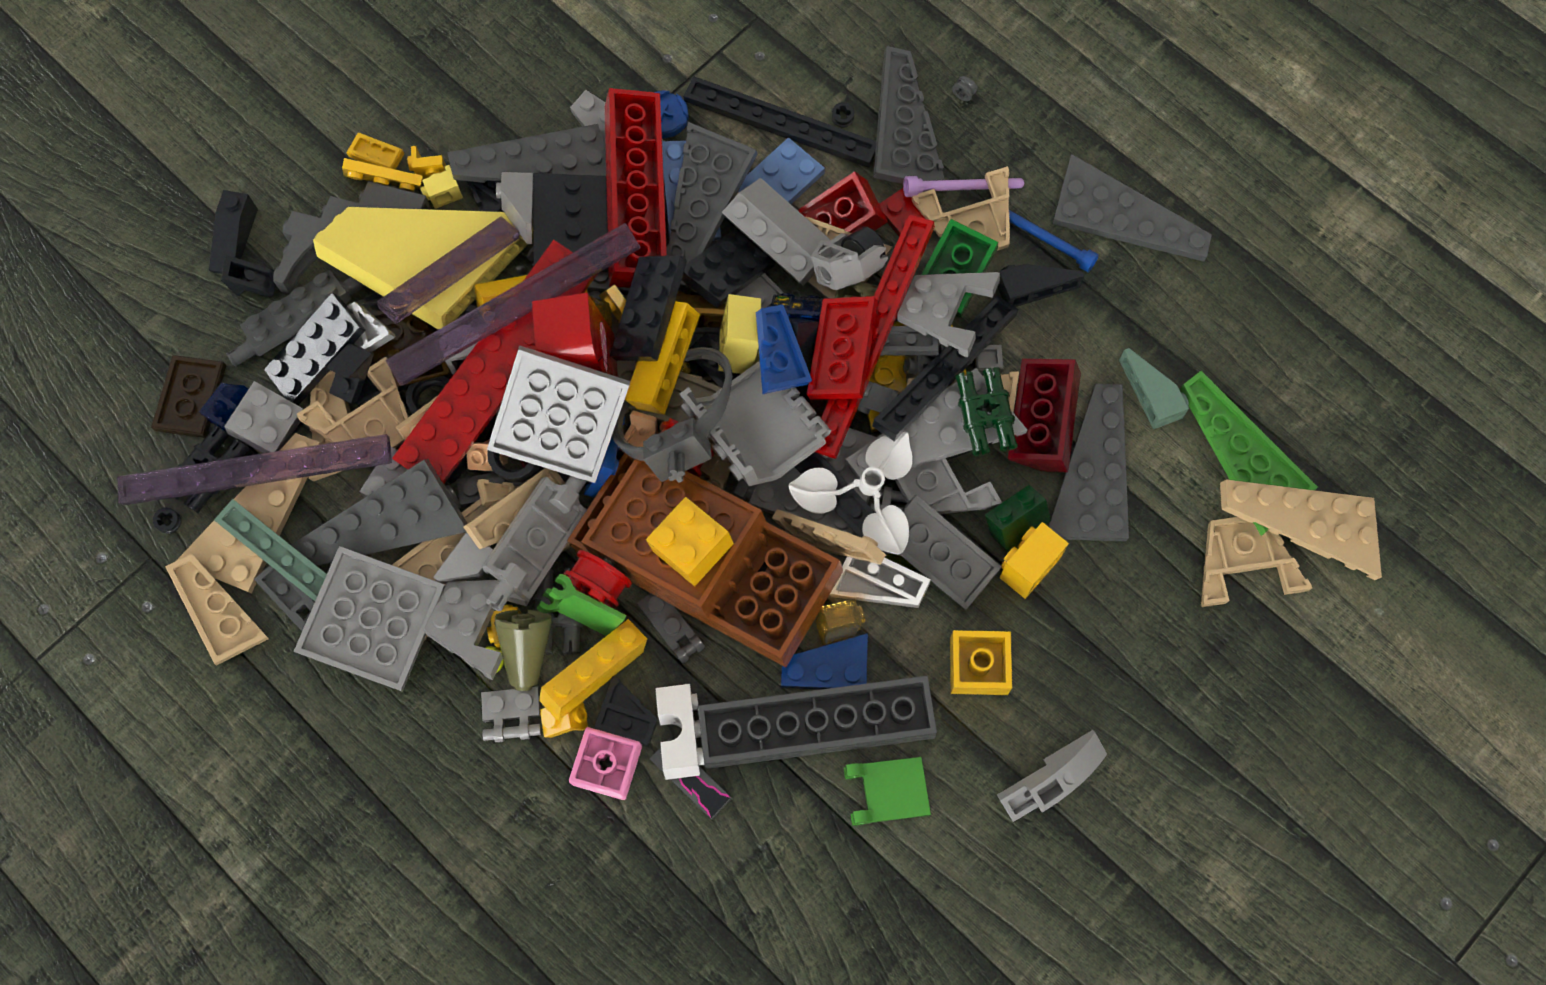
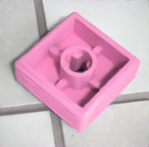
M587 727L584 731L569 782L576 787L625 800L641 753V743ZM607 757H610L613 765L603 771L599 762L600 760L605 761Z

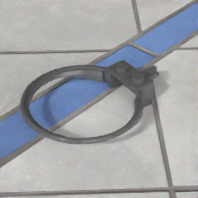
M708 347L691 348L687 350L684 362L695 359L712 360L718 363L725 373V381L718 397L697 421L692 417L684 422H678L673 427L650 436L647 440L643 441V447H635L627 442L623 434V420L630 405L624 400L612 438L617 446L628 456L645 461L661 482L668 479L670 481L676 479L678 483L682 482L686 470L711 459V445L706 436L722 418L732 385L731 364L728 358L716 349Z

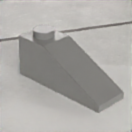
M502 172L501 183H496V198L501 199L503 212L526 244H532L533 173Z

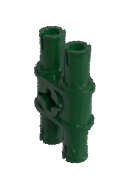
M994 367V372L991 371V368L985 369L982 372L988 391L987 394L979 395L976 393L973 372H966V377L964 372L955 376L961 397L958 406L961 408L963 415V429L966 433H969L973 450L972 454L974 456H979L980 451L982 455L990 452L985 432L987 428H996L1000 451H1007L1006 447H1009V450L1018 447L1012 426L1015 416L1011 413L1008 400L1010 395L1003 387L999 367ZM982 408H986L987 412H991V414L987 415L986 411H982Z

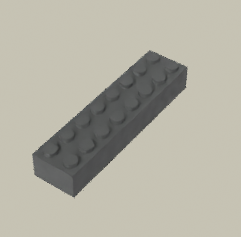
M928 676L698 706L703 758L706 769L934 739L937 734Z

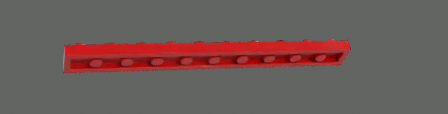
M909 214L874 294L878 304L864 392L935 228L934 221ZM862 398L829 399L821 419L830 428L831 433L824 438L826 444L815 451V453L834 459L837 458Z

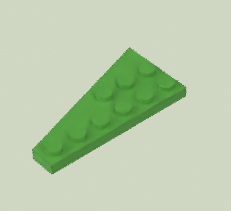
M1202 371L1184 383L1179 389L1181 393L1183 392L1186 395L1189 408L1229 480L1314 491L1318 488ZM1253 522L1261 536L1268 531L1267 527Z

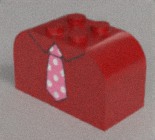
M588 292L532 301L536 351L618 377L617 361L610 357L615 335Z

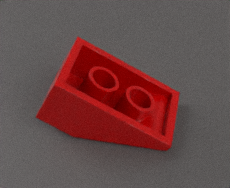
M855 171L798 209L804 217L807 216L844 229L850 233H853L862 226L869 227L875 231L888 222L868 181Z

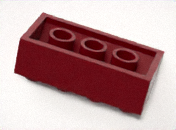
M1022 358L1014 414L1026 427L1027 432L1020 436L1015 435L1018 447L1009 450V460L1039 471L1068 472L1081 377L1076 359Z

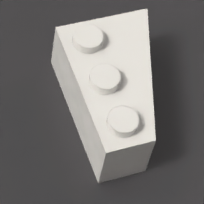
M847 557L842 566L843 573L831 591L830 596L919 608L931 579L884 558L880 565Z

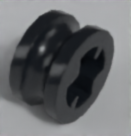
M841 102L833 107L832 122L836 126L848 127L852 124L855 113L852 105ZM841 111H845L846 119H841Z
M161 508L154 514L153 524L162 533L169 534L177 531L180 527L181 517L171 508ZM166 515L173 517V519H170L172 523L169 526L161 525V523H164L162 519Z

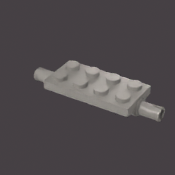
M570 476L565 484L558 485L548 477H544L537 484L482 565L483 569L499 581L486 600L489 606L493 603V609L502 611L513 592L525 601L531 599L564 549L568 538L587 511L579 502V492L587 482L586 480Z

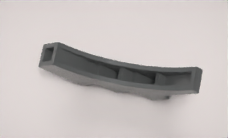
M368 181L365 190H362L359 195V203L330 196L327 205L325 204L322 208L321 218L292 211L289 219L283 225V234L289 244L284 247L282 261L274 271V283L282 293L291 294L300 277L312 262L318 258L313 239L318 232L324 230L333 221L335 216L341 214L347 207L431 210L432 208L427 197Z

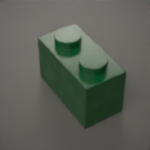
M1030 485L985 514L991 536L1007 551L1022 541V537L1030 527L1033 526L1036 529L1042 522L1047 524L1051 521L1046 499Z

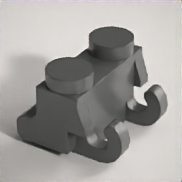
M869 381L857 410L869 414L872 409L881 413L900 392Z

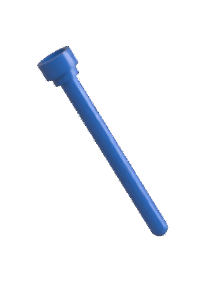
M1009 210L1010 223L1074 258L1076 263L1079 264L1080 269L1089 273L1099 257V254L1090 249L1088 251L1085 249L1081 251Z

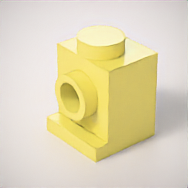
M450 165L444 166L446 171L432 174L429 178L422 180L424 186L420 187L421 192L427 197L428 201L431 200L435 209L463 198L456 180L453 179Z

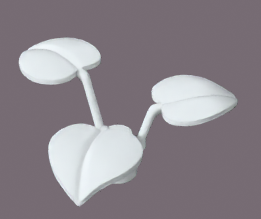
M903 432L895 442L887 436L875 440L868 447L865 455V462L869 468L864 470L860 479H855L853 483L840 490H836L837 479L834 474L824 468L809 469L789 483V491L794 500L802 508L815 514H825L834 510L837 504L835 495H842L855 487H859L863 494L874 497V509L876 512L865 518L862 526L863 536L874 539L881 551L898 555L905 550L909 538L907 518L902 510L894 505H889L881 511L879 491L884 484L885 477L891 480L900 479L907 475L911 469L912 452L908 432Z

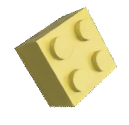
M728 295L720 325L719 351L728 358L732 373L742 374L759 361L756 312L761 309V298ZM718 364V371H723V368Z

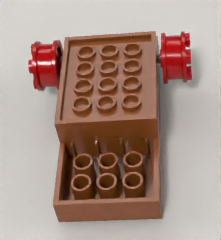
M669 418L668 421H663L660 425L661 432L673 427L678 421ZM711 449V459H712L713 456H714V452H713V450ZM624 453L619 460L615 475L609 476L567 540L577 553L576 555L579 559L571 571L566 570L564 575L569 577L576 590L611 608L618 607V597L624 588H630L633 583L786 668L842 575L843 568L840 560L766 522L761 509L701 479L702 473L700 469L704 462L686 470L682 482L678 483L676 479L673 481L668 479L661 482L645 461L634 459ZM685 497L725 528L734 543L696 586H693L656 555L646 541L647 537ZM765 562L767 565L766 571L758 572V570Z

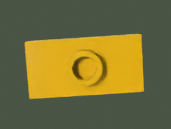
M359 132L346 152L349 158L395 170L405 154L401 148Z

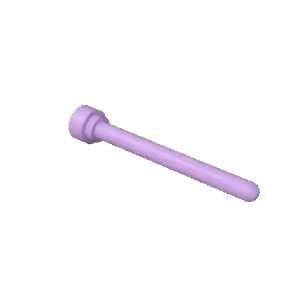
M906 176L903 184L905 197L916 196L923 191L935 189V191L989 189L985 179L923 181L917 176ZM1008 178L1009 189L1022 188L1024 186L1022 178Z

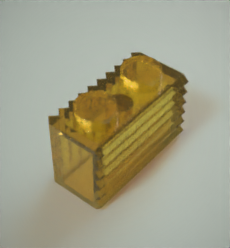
M855 599L822 606L816 619V626L822 645L825 646L854 638L857 631L861 630V624L865 622L862 606H857Z

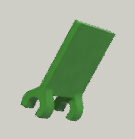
M559 574L555 582L563 586V590L560 591L555 587L552 589L547 588L542 596L549 598L551 604L548 605L541 601L537 606V610L542 613L559 612L605 636L615 630L626 618L625 614L576 590L569 577L564 574Z
M921 757L864 764L855 763L848 764L843 768L845 779L862 777L867 810L854 811L850 814L852 826L931 815Z

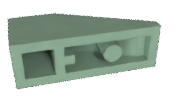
M1130 348L1125 349L1119 362L1152 428L1156 429L1183 419L1189 409L1186 395L1180 392L1174 382Z

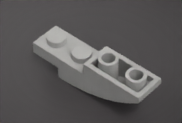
M1091 730L1043 759L1046 766L997 794L1013 822L1038 807L1041 812H1044L1081 785L1100 765L1107 753L1095 731Z

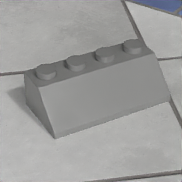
M761 178L740 191L722 211L723 215L802 286L815 274L811 255L819 246V242L821 240L831 241Z

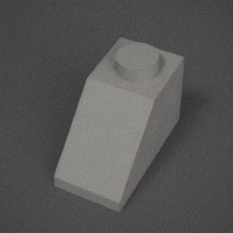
M466 532L433 578L439 583L446 584L447 582L479 578L484 572L488 574L489 572L483 569L482 565L493 549L488 546L479 550Z

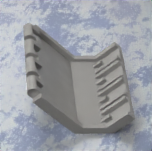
M760 361L732 380L731 392L725 412L717 425L706 436L707 439L711 437L715 442V445L712 447L721 460L727 458L732 464L729 466V469L738 481L743 478L748 486L777 480L825 445L826 441L824 438L831 433L830 428L820 416L815 417L816 411L803 396L799 397L800 392L796 387L762 394ZM686 388L679 393L684 402L681 405L682 410L689 419L695 417L698 420L714 403L721 389L711 396L695 398L690 388Z

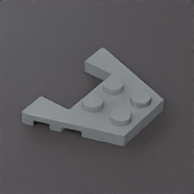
M1000 273L915 275L897 313L898 321L925 336L927 334L939 339L940 344L946 347L952 346L959 350V354L968 357L976 339L975 331L951 327L965 292L993 298L1000 281Z
M946 458L922 463L921 466L911 468L904 477L895 480L907 504L914 495H917L939 514L991 509L1002 503L991 482L965 493Z
M499 581L447 582L424 631L427 636L441 646L464 659L468 665L481 671L488 679L493 680L503 656L501 652L479 647L478 645L495 611L492 608L493 603L489 606L486 600ZM514 592L508 599L509 602L527 606L530 601L523 600Z

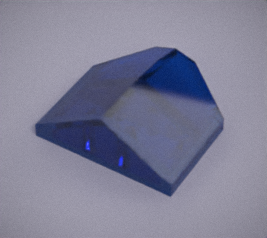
M221 383L199 413L227 433L224 426L249 389L244 385Z

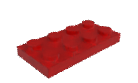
M875 296L823 299L810 372L812 381L808 384L807 396L810 400L863 398L878 304Z

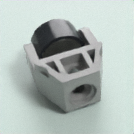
M862 226L851 234L841 233L829 242L821 240L819 246L811 255L817 283L838 290L862 282L883 268L888 260V256H885L886 247H884L879 235L871 228Z

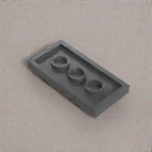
M914 495L902 510L908 521L909 538L905 550L899 555L925 577L931 579L932 583L966 610L1000 570L1001 566L919 496Z

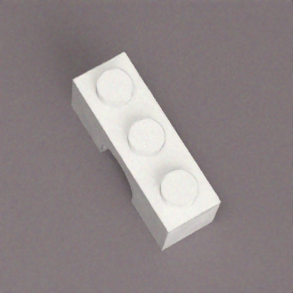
M690 684L656 688L660 725L673 724L682 729L681 734L676 739L660 742L665 780L700 776L699 765L705 764L702 747L697 748L696 738H701L699 720H694V711H698L699 706L697 693H691Z

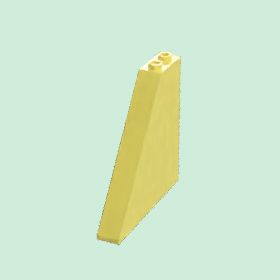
M347 207L341 214L335 216L333 221L324 230L318 232L313 239L317 257L440 331L446 330L476 299L475 284L493 281L528 245L504 212Z

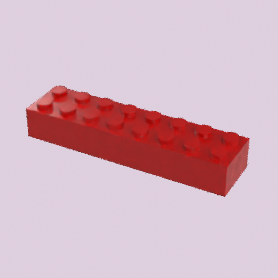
M609 88L605 102L609 286L616 285V287L630 288L639 257L667 256L660 93Z

